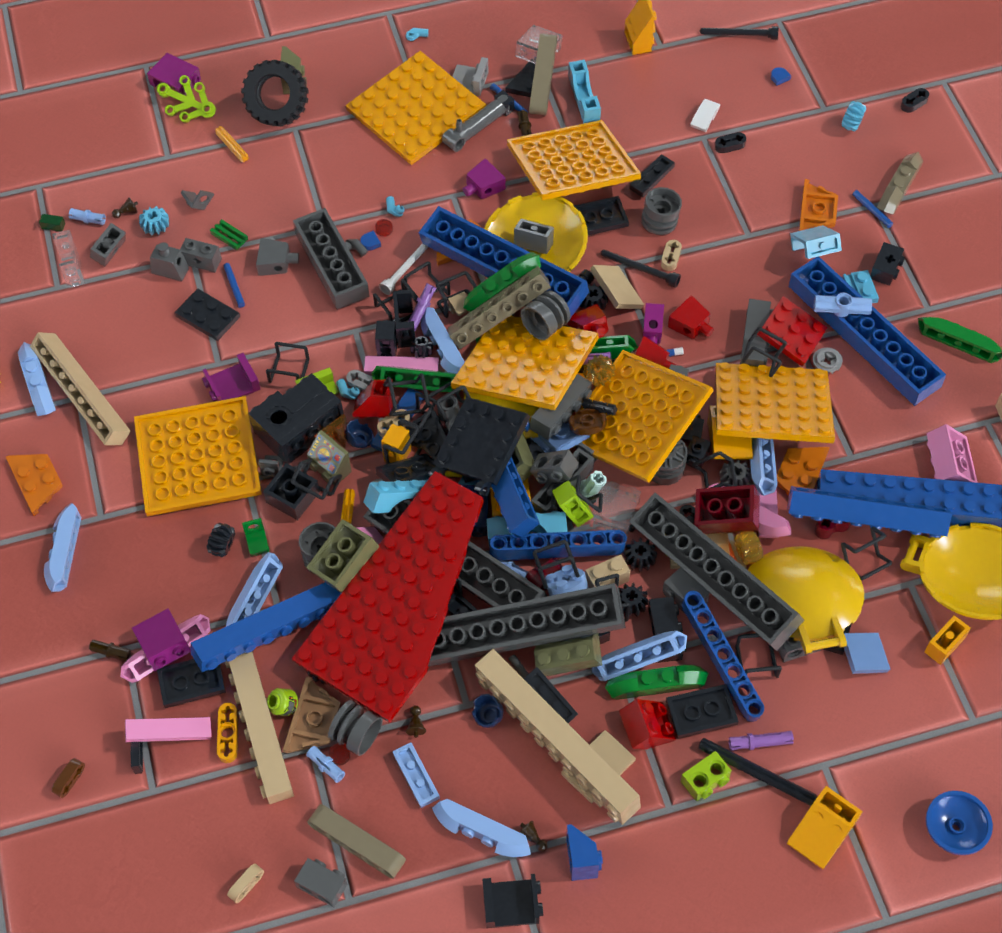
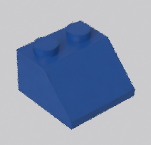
M572 824L567 825L566 842L571 880L598 878V872L602 870L603 864L601 850L597 851L596 843Z

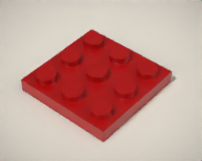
M784 296L779 300L762 326L763 329L787 342L782 353L801 367L807 362L828 328ZM761 331L757 334L778 350L783 344Z

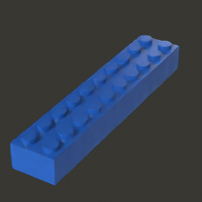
M440 206L437 207L418 232L422 244L487 278L515 259L530 253ZM540 258V269L550 283L551 288L548 290L557 293L568 305L572 317L589 293L587 281Z
M819 256L791 273L788 287L813 310L815 295L837 296L840 293H847L851 297L863 298ZM873 306L871 315L848 314L845 317H838L830 312H816L914 406L942 387L946 374Z
M825 469L820 470L817 480V490L948 508L952 513L950 526L985 523L1002 528V485Z

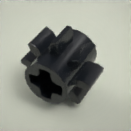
M420 336L411 341L410 351L411 354L415 353V358H425L432 355L433 342H428V338Z

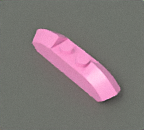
M719 483L710 485L708 488L713 487ZM762 506L759 507L760 533L775 537L791 535L789 521Z
M201 614L178 625L189 647L191 642L208 635L211 631L209 618ZM143 649L135 653L121 666L120 677L134 683L154 671Z

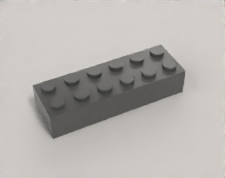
M326 208L293 220L295 234L336 309L370 297L368 283Z

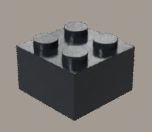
M285 463L263 493L266 503L298 521L316 497L291 484L296 468ZM299 471L295 482L319 494L318 480Z

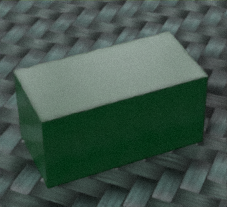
M42 214L39 220L41 229L62 232L66 224L62 216Z

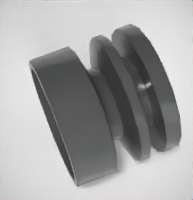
M665 187L654 188L647 193L641 216V223L646 230L656 235L669 234L675 230L682 207V199L679 194Z
M549 290L542 293L521 310V320L525 328L539 340L549 338L569 322L571 317L568 305L563 298Z
M681 439L652 478L653 482L660 485H671L677 483L682 478L686 466L687 447Z
M316 522L303 529L298 542L305 567L308 566L334 531L335 527L327 522Z
M349 700L335 715L329 728L328 737L333 741L337 740V743L340 745L347 743L346 747L348 750L358 756H362L375 741L383 720L372 711L368 710L364 713L362 705H357L355 701Z

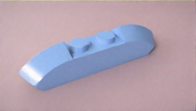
M427 307L421 319L422 332L424 336L430 338L434 346L438 345L439 349H437V352L442 359L440 362L441 366L447 372L457 374L465 361L435 309Z
M23 342L17 353L37 416L47 415L55 411L56 408L40 359L31 349V344Z
M751 438L753 459H750L751 476L758 492L765 496L775 492L777 488L773 439Z
M70 503L61 511L53 525V529L56 530L53 533V549H50L49 561L44 565V578L51 592L62 591L67 587L82 518L73 503Z
M268 552L252 571L229 613L226 627L260 611L283 568L282 562L274 553Z
M678 631L664 632L602 656V666L592 667V673L600 681H607L679 654L686 649L687 635Z
M449 799L440 801L432 807L440 823L455 834L461 830L463 835L469 838L476 837L488 847L495 846V853L503 856L523 857L531 855L526 835Z

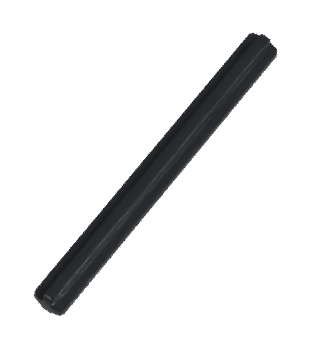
M703 738L698 748L708 754L716 751L725 763L812 806L817 798L815 793L706 738Z

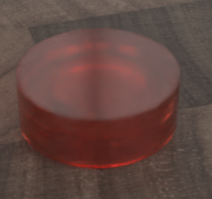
M387 219L377 221L375 224L376 233L382 237L389 236L393 232L392 222Z
M337 743L329 749L328 754L333 759L332 762L337 766L344 765L349 761L350 751L345 744L340 745Z

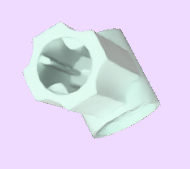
M595 470L587 479L581 481L580 493L586 498L598 494L607 481L606 476L601 471ZM597 498L591 500V502L594 504L597 501Z

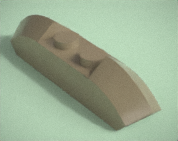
M919 152L905 156L877 206L878 209L890 214L895 213L923 164V159Z

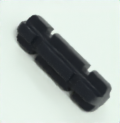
M587 398L582 402L583 409H596L599 413L615 415L618 410L616 405L611 403L608 404L597 400L592 402V399Z

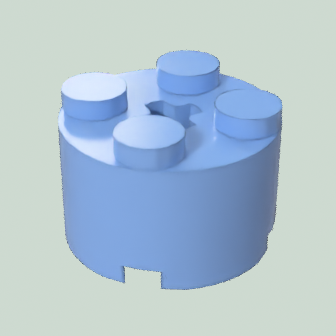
M565 565L562 567V570L548 574L545 579L548 585L549 596L589 588L585 572L577 568L580 575L577 578L572 565Z

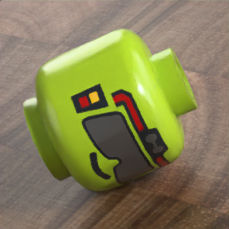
M276 688L269 694L267 705L270 712L274 715L290 716L298 707V697L291 689Z

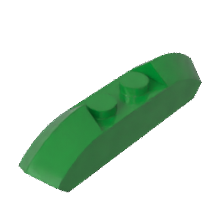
M530 252L503 267L475 287L466 296L463 308L472 312L537 266L541 268L539 255Z
M918 318L919 330L926 337L989 363L998 362L1002 359V347L985 335L943 318Z
M629 335L605 336L597 340L590 353L610 352L611 359H616L622 350L633 353L639 346L634 338Z
M376 366L371 375L373 380H386L387 377H390L391 380L393 379V382L416 380L419 374L422 373L427 390L435 391L452 382L456 373L394 366ZM421 379L415 384L393 386L423 390ZM449 386L441 392H451L453 389Z
M679 665L635 671L609 679L605 688L610 696L616 700L699 689L705 686L709 673L702 667L695 665Z

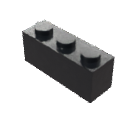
M673 596L649 599L648 612L653 636L669 631L683 633L682 623L678 622L677 619L679 607L677 603L674 604ZM686 649L679 654L660 660L658 663L682 660Z

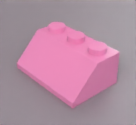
M947 424L926 433L928 439L927 446L931 452V463L935 470V479L978 483L968 440L965 435Z

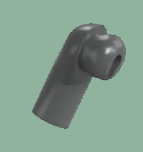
M347 239L345 241L348 249L356 250L361 257L368 253V250L358 239Z

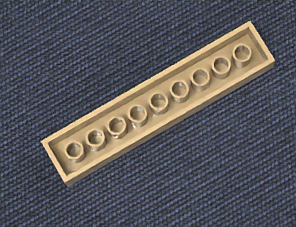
M494 649L475 664L479 684L485 690L489 689L493 693L492 696L507 707L506 711L513 719L517 717L521 721L520 726L527 733L531 732L535 736L534 740L540 747L545 746L549 750L548 754L555 762L560 761L564 765L563 770L570 777L574 775L578 779L577 784L583 791L587 792L589 790L592 793L593 801L599 807L604 806L608 810L607 815L615 823L619 821L623 825L641 808L640 795Z

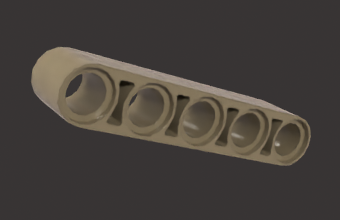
M540 33L529 114H547L557 35Z
M319 804L307 821L313 829L389 878L394 879L406 861V858L399 852L323 804Z

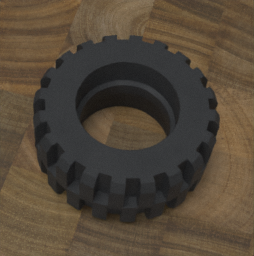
M265 60L261 64L257 63L254 65V69L247 72L248 77L244 78L242 82L244 83V88H241V93L244 95L242 101L246 104L245 109L247 112L251 113V117L270 126H283L293 123V120H297L300 117L301 112L304 113L306 109L304 106L306 103L308 104L307 94H309V90L306 88L307 82L302 77V73L294 66L278 60ZM272 77L282 78L287 82L290 89L288 102L284 107L276 110L266 107L261 99L262 86Z

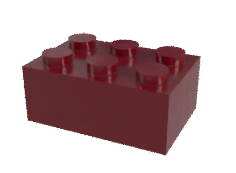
M755 485L696 489L694 525L704 534L759 531L760 494Z

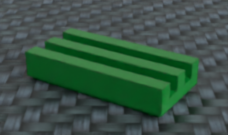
M222 219L219 221V225L216 224L214 229H210V233L235 250H238L248 240L246 234Z

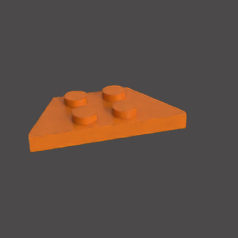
M805 179L799 231L822 225L828 228L835 227L838 195L827 191L820 185L816 187L810 184V180Z
M830 447L788 448L777 474V486L785 490L788 496L791 486L814 489Z
M48 454L6 456L33 516L39 513L38 509L44 503H48L52 496L63 487Z

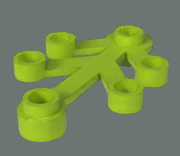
M186 75L181 76L179 81L184 87L187 96L172 90L166 83H160L157 86V93L161 97L167 98L170 96L183 102L175 106L167 105L165 113L168 116H174L176 113L191 107L198 109L191 113H180L179 118L183 123H188L191 119L200 116L211 118L216 113V107L212 102L208 101L205 86L202 82H197L194 85V89L199 93L201 103L195 100L190 86L191 80ZM201 85L202 89L197 90V87ZM210 107L209 111L206 112L205 108ZM172 108L173 111L171 113H168V110ZM187 115V119L183 120V116Z

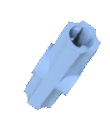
M840 293L837 296L815 295L814 311L830 312L838 317H845L848 314L871 315L872 299L851 297L847 293Z

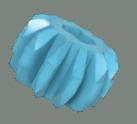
M852 101L843 117L842 127L855 132L863 119L866 106L860 102Z
M149 206V210H143V214L139 215V224L145 234L150 233L153 236L154 233H157L159 235L161 231L165 232L166 228L169 227V216L163 208L159 209L157 206L151 208Z

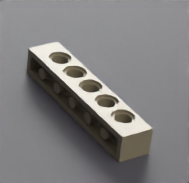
M537 266L448 327L450 338L459 349H462L550 289L548 278Z

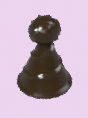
M128 197L119 210L114 209L112 211V216L119 218L121 213H137L138 211L135 206L138 205V202L133 203L131 198Z
M414 705L410 708V713L413 716L406 729V733L417 738L418 735L425 734L426 729L418 716L421 714V708Z
M530 821L526 825L521 823L522 830L520 833L526 835L527 840L536 843L537 850L545 851L548 847L547 841L540 840L534 826V821Z

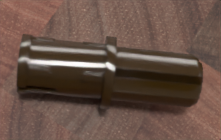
M525 110L518 111V128L521 130L522 136L531 135L532 124L528 119L527 112Z
M92 640L89 645L91 651L106 655V658L112 657L126 662L131 655V649L116 646L112 642L108 644Z

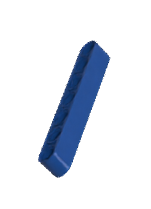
M621 530L529 533L524 537L516 534L495 535L490 540L489 554L497 560L534 559V550L566 540L573 557L620 555L625 550L627 536ZM564 544L537 553L538 559L569 557Z
M689 591L682 601L683 611L722 680L727 685L743 717L749 722L757 721L764 712V705L701 594L697 591ZM693 599L696 601L697 605L691 606L689 605L687 600ZM697 617H704L707 623H700ZM707 635H715L717 641H710ZM717 653H725L727 655V659H720ZM728 670H734L737 673V677H730ZM744 688L748 695H740L738 689ZM754 706L758 710V714L750 713L748 708Z

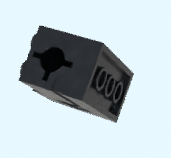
M312 373L301 379L296 386L288 389L284 395L279 391L269 395L264 402L253 407L248 413L254 433L287 464L292 463L310 449L319 431L322 430L328 435L345 421L341 400L330 392Z

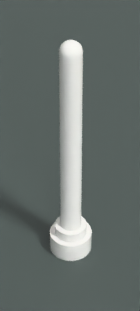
M421 244L390 279H385L380 283V290L384 294L390 295L395 289V283L424 253L428 246Z

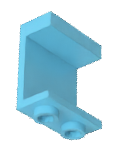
M824 225L790 233L792 250L804 249L805 258L807 259L842 251L840 233Z

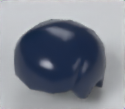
M358 419L349 421L345 429L346 441L355 448H366L370 446L374 439L373 431L368 427V424H360Z
M482 694L473 701L474 710L472 711V716L478 725L484 728H493L502 720L504 709L501 702L494 696Z

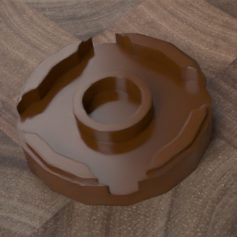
M582 409L577 411L576 415L569 417L568 424L570 431L575 434L592 435L601 432L606 427L607 418L605 413H599L596 409Z

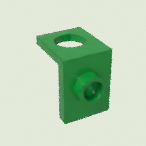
M261 518L243 522L242 526L250 556L269 552ZM250 525H258L255 528H248Z

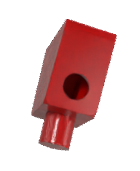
M693 296L688 297L669 316L668 327L691 339H695L700 333L709 337L714 331V328L709 325L710 312Z
M597 304L574 313L569 322H567L568 327L597 332L599 338L604 337L609 331L606 316Z
M643 336L635 355L668 369L671 364L676 365L667 360L670 352L650 338Z

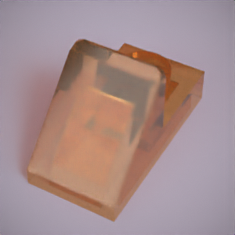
M343 414L322 429V431L333 440L336 439L346 448L345 429L347 419Z

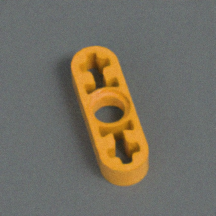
M224 703L218 709L217 755L221 762L231 763L237 758L238 711L234 704ZM227 710H231L232 712L229 715L230 722H227V718L225 716ZM226 728L233 729L232 736L228 738L223 737L222 732ZM225 743L229 744L231 751L227 757L224 755V752H226Z

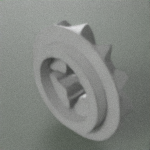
M821 348L813 355V365L817 369L827 370L833 374L834 371H839L842 366V356L835 349ZM825 358H826L828 361H831V362H830V365L827 364V362H824V359H825Z

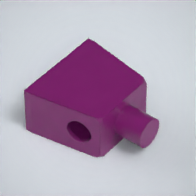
M485 158L467 173V186L463 187V192L467 197L475 193L480 199H485L506 189V178Z
M646 303L643 336L660 344L664 304Z

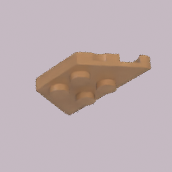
M306 677L300 694L298 707L294 713L284 744V753L305 750L313 746L327 745L331 741L328 737L329 728L335 715L341 708V703L328 695L327 691L317 686L309 677Z

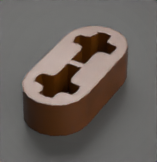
M76 758L70 760L53 784L52 793L61 798L65 797L83 773L85 763Z

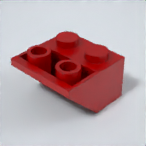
M373 380L357 396L352 413L353 417L364 419L367 417L385 418L390 416L389 413L392 410L393 403L389 387L383 386L385 380Z
M635 699L619 710L633 749L646 750L676 740L674 728L669 721L667 709L663 702Z

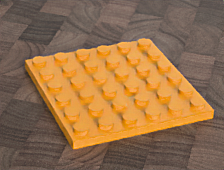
M419 51L345 106L348 112L410 165H413L442 143L443 134L450 128H456L457 119H461L462 123H464L486 107V104L423 52Z
M603 120L507 139L508 148L542 200H550L560 196L582 193L588 190L641 179V172Z
M507 317L483 334L452 380L451 386L453 389L464 385L467 391L471 393L556 410L599 339L598 333L562 326L546 340H539L528 332L521 317Z
M622 350L589 398L592 399V402L597 400L608 404H615L618 410L615 415H608L606 413V427L601 432L590 435L582 443L594 450L593 457L649 483L714 390L707 384Z
M716 363L717 435L834 443L835 432L827 370L780 366L775 374L769 377L771 366L759 365L757 367L749 366L748 364Z
M246 396L134 416L146 516L262 495Z

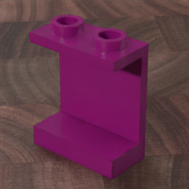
M166 53L147 73L151 86L156 87L160 82L166 83L185 96L186 92L179 81L180 77L183 75L189 77L191 89L195 83L201 80L198 67L169 53Z
M244 353L237 355L238 364L211 376L206 368L203 369L204 377L202 381L206 388H210L209 394L213 402L247 396L261 390L258 378Z
M169 609L132 627L154 671L191 652Z

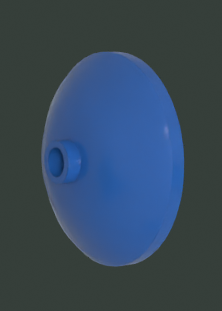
M963 791L944 792L931 802L926 812V827L930 837L940 848L955 855L974 854L984 848L991 838L993 823L990 812L982 801L972 794ZM952 825H957L959 830H954Z

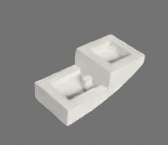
M704 99L690 124L691 127L707 132L711 121L714 120L719 110L720 104Z

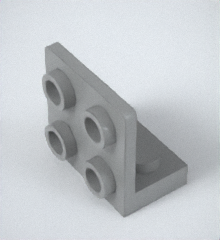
M482 57L480 63H477L476 68L456 65L452 77L474 95L480 96L489 73L488 58Z

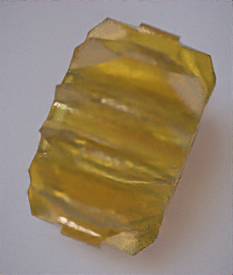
M601 354L599 357H596L594 355L592 360L588 359V364L583 365L584 377L596 387L600 384L605 386V382H611V377L615 376V365L608 356L605 357Z
M740 532V534L734 537V545L738 557H740L743 563L746 565L754 564L763 558L762 544L755 532Z

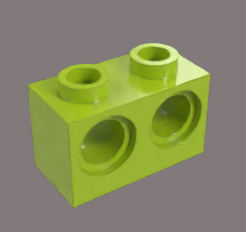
M569 480L552 491L559 506L577 527H580L594 517L588 504L576 495V489Z
M714 751L684 772L680 782L695 801L701 798L704 800L713 793V789L718 786L721 788L730 781L729 778L732 770L720 755ZM718 769L721 774L714 775L710 770ZM699 780L704 783V786L698 787L694 784V781Z

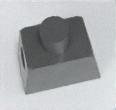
M265 238L260 239L256 262L259 276L285 274L288 272L289 263H299V253H290L287 242Z
M165 242L157 244L150 256L152 274L183 281L189 270L182 252L179 249L169 247Z

